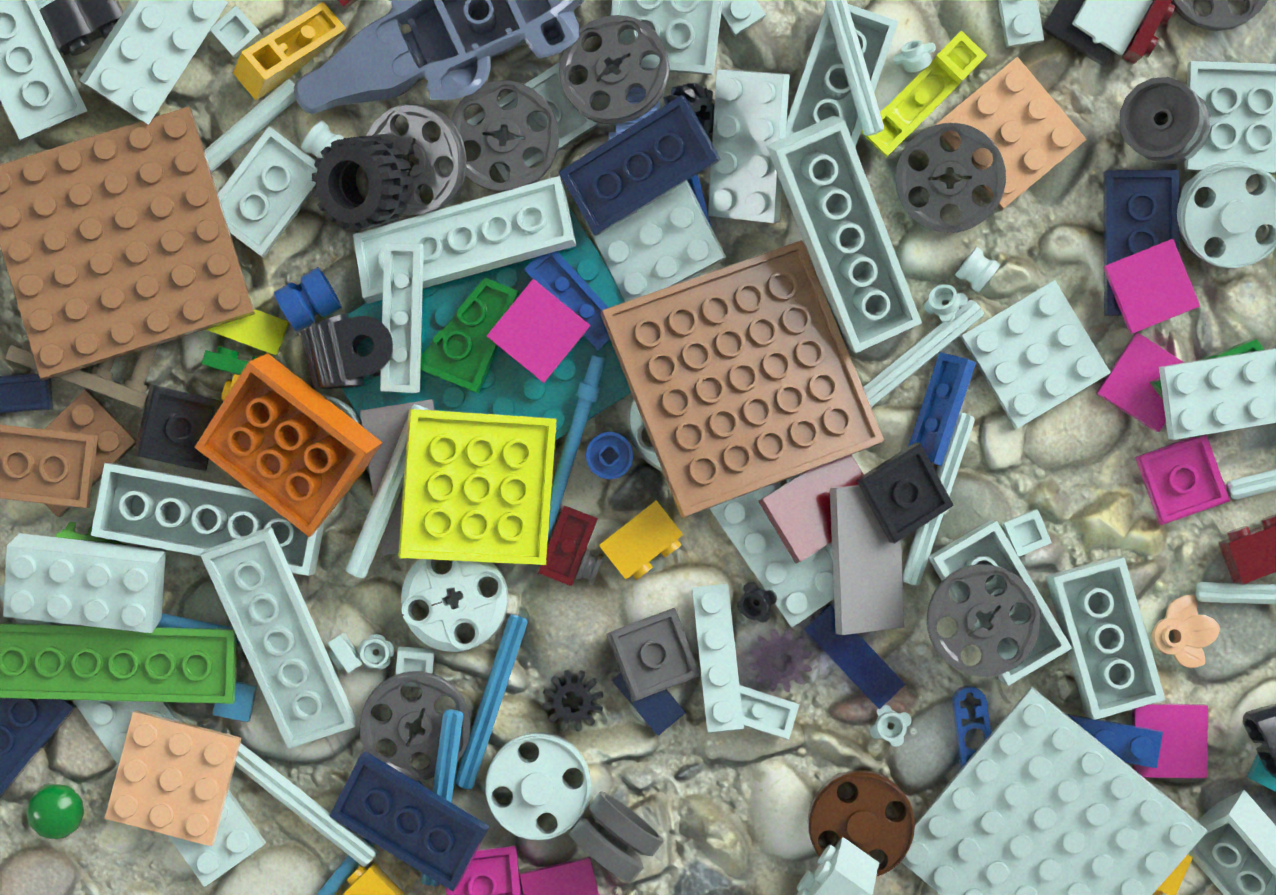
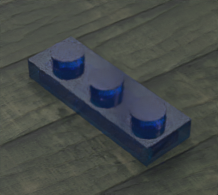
M830 604L803 629L879 710L906 685L858 633L836 634L835 609Z

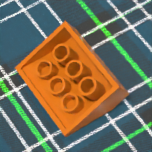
M267 353L247 363L195 448L304 534L311 537L364 472L383 442Z

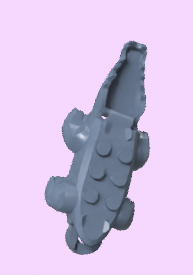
M389 0L393 8L388 14L372 22L349 39L329 57L321 68L305 74L296 81L294 86L296 100L304 112L315 114L340 105L395 98L408 92L422 79L428 80L426 86L427 90L430 91L429 97L431 100H451L471 95L486 82L491 69L490 59L525 44L529 45L531 51L538 58L556 55L574 45L579 38V24L573 11L585 0ZM404 24H408L411 27V31L407 34H403L401 26Z

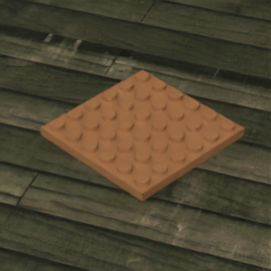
M190 107L153 117L149 125L140 121L0 164V247L39 377L43 381L255 314Z
M802 240L604 309L600 313L681 519L884 442L878 423Z

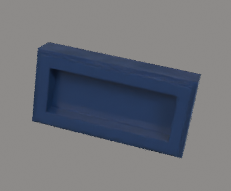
M39 374L0 376V413L53 410L51 378L43 381L40 379Z
M621 672L611 679L657 736L686 713L667 689L632 702Z

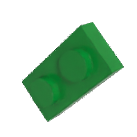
M218 346L216 353L205 350L202 365L241 375L248 362L237 359L239 352Z

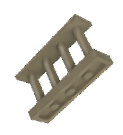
M29 341L24 342L22 347L9 346L5 359L37 370ZM158 345L140 351L131 379H126L124 385L111 380L113 373L110 371L115 358L98 363L96 367L92 366L90 372L79 369L57 376V378L144 409L148 393H145L147 386L144 384Z

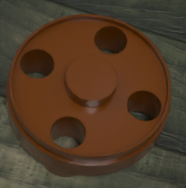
M867 770L841 772L827 781L814 796L808 813V833L819 857L827 847L819 845L818 838L822 832L827 830L837 833V840L832 845L833 847L844 837L866 854L875 849L884 851L885 857L883 862L878 865L877 877L895 868L909 851L915 831L914 814L910 802L903 791L887 777ZM843 782L855 784V793L849 799L837 797V788ZM891 801L903 803V811L898 817L889 818L885 814L886 806Z

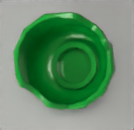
M47 783L31 795L26 813L29 825L39 836L47 839H62L68 837L79 828L84 816V807L81 797L70 786Z

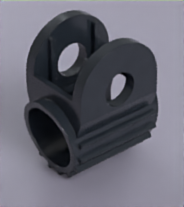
M348 313L318 322L300 332L312 386L315 390L365 386L364 380L381 375V370L388 364L393 353V339L388 328L379 320L369 316L349 318ZM371 338L374 342L373 351L368 356L361 357L358 353L359 343L363 339Z

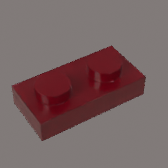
M1153 0L1122 56L1123 59L1135 64L1143 56L1148 58L1159 40L1158 37L1154 36L1159 24L1165 26L1175 9V6L1170 4L1172 0Z
M564 505L547 548L546 565L540 566L538 574L572 586L598 518Z

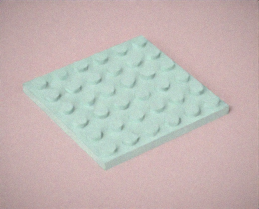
M1031 686L915 822L912 844L901 862L940 895H1152L1202 839L1207 830Z

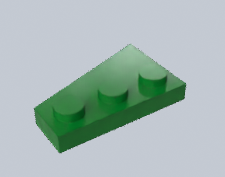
M484 278L457 309L455 316L442 331L440 330L434 336L432 343L421 354L420 370L479 394L499 347L487 335L520 296V292Z

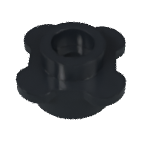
M747 582L743 587L745 593L737 603V608L748 619L758 620L762 623L767 622L771 618L770 609L772 604L776 603L777 595L773 590L766 591L759 588L755 582ZM754 600H759L760 605H756L754 603Z

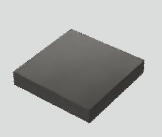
M675 607L606 634L632 702L701 676Z

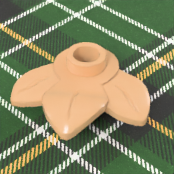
M1184 595L1173 600L1168 605L1165 619L1160 620L1151 632V640L1161 653L1173 655L1177 662L1184 667L1195 668L1205 664V655L1202 648L1216 640L1219 635L1220 626L1213 618L1197 614L1195 595ZM1171 630L1174 634L1173 642L1168 637Z

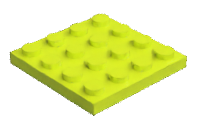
M409 409L398 556L400 558L546 565L557 419Z

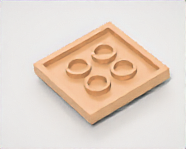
M1018 57L935 124H966L979 129L996 144L1006 168L1005 190L998 205L1001 210L1087 140ZM949 130L941 136V139L952 152L959 148L961 139L957 132ZM979 148L972 155V163L978 169H987L993 162L992 153L986 148ZM980 185L993 199L991 188L986 185Z
M137 710L133 711L105 819L212 846L217 835L242 738Z

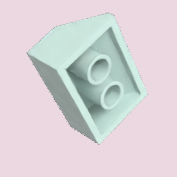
M1242 790L1218 802L1197 820L1206 828L1207 833L1188 854L1193 857L1192 859L1223 895H1276V826L1248 793Z

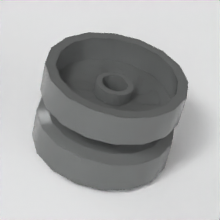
M1169 77L1151 78L1138 84L1126 96L1120 110L1119 128L1125 142L1138 154L1162 165L1179 164L1192 158L1205 145L1210 133L1211 115L1205 101L1183 82ZM1168 117V121L1165 124L1163 120Z
M600 791L589 805L592 816L598 822L590 818L580 817L569 831V835L597 863L619 878L633 883L644 868L642 860L637 853L644 856H653L664 840L638 814L613 796Z

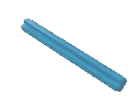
M511 614L508 618L469 736V741L455 778V784L461 788L472 789L475 784L528 623L524 617Z
M448 709L444 711L442 717L433 792L452 803L463 713L458 710ZM423 873L421 874V883L423 885L439 886L440 883Z

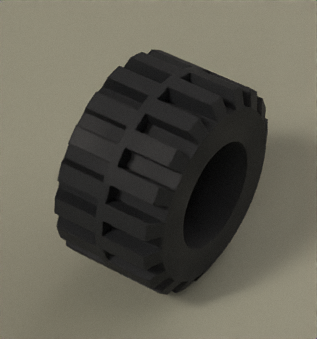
M375 135L338 139L331 142V146L325 147L321 151L323 158L316 159L314 166L317 168V173H312V181L316 182V189H312L314 197L318 196L320 200L317 204L320 211H327L326 218L330 222L337 221L338 227L361 230L387 225V223L397 220L399 218L398 213H404L408 207L404 201L410 200L412 196V191L408 190V185L413 184V176H408L407 170L411 167L408 161L401 159L404 153L400 148H393L392 141L388 139L381 140V136ZM359 166L364 169L369 181V191L366 199L360 195L356 185V173Z

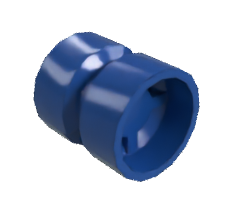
M319 267L301 276L300 284L296 285L290 282L274 291L280 308L297 333L313 325L317 315L327 317L342 308L334 289Z
M601 433L594 437L587 446V465L600 478L608 480L620 478L632 466L634 457L632 446L625 437L618 433Z

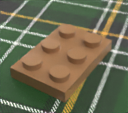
M84 390L44 429L98 435L92 487L102 478L104 463L116 464L136 445L137 441L89 390ZM45 504L57 517H62L71 508V506Z
M0 425V499L90 508L98 435Z

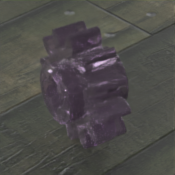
M771 628V639L767 641L763 636L758 635L757 640L762 645L761 648L749 649V653L758 658L757 661L750 663L748 667L750 670H761V673L756 677V682L760 684L769 679V690L771 692L775 691L778 683H782L784 690L790 692L791 685L789 682L794 679L796 683L803 685L804 681L799 673L801 671H812L808 664L803 663V659L809 658L812 655V651L800 650L805 639L801 636L792 641L791 629L787 628L783 637H779L778 632ZM777 651H782L784 655L789 654L790 660L784 662L785 668L778 669L776 664L771 665V660L776 658Z

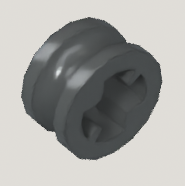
M587 549L576 579L586 578L589 584L593 585L604 555L594 556L591 550Z

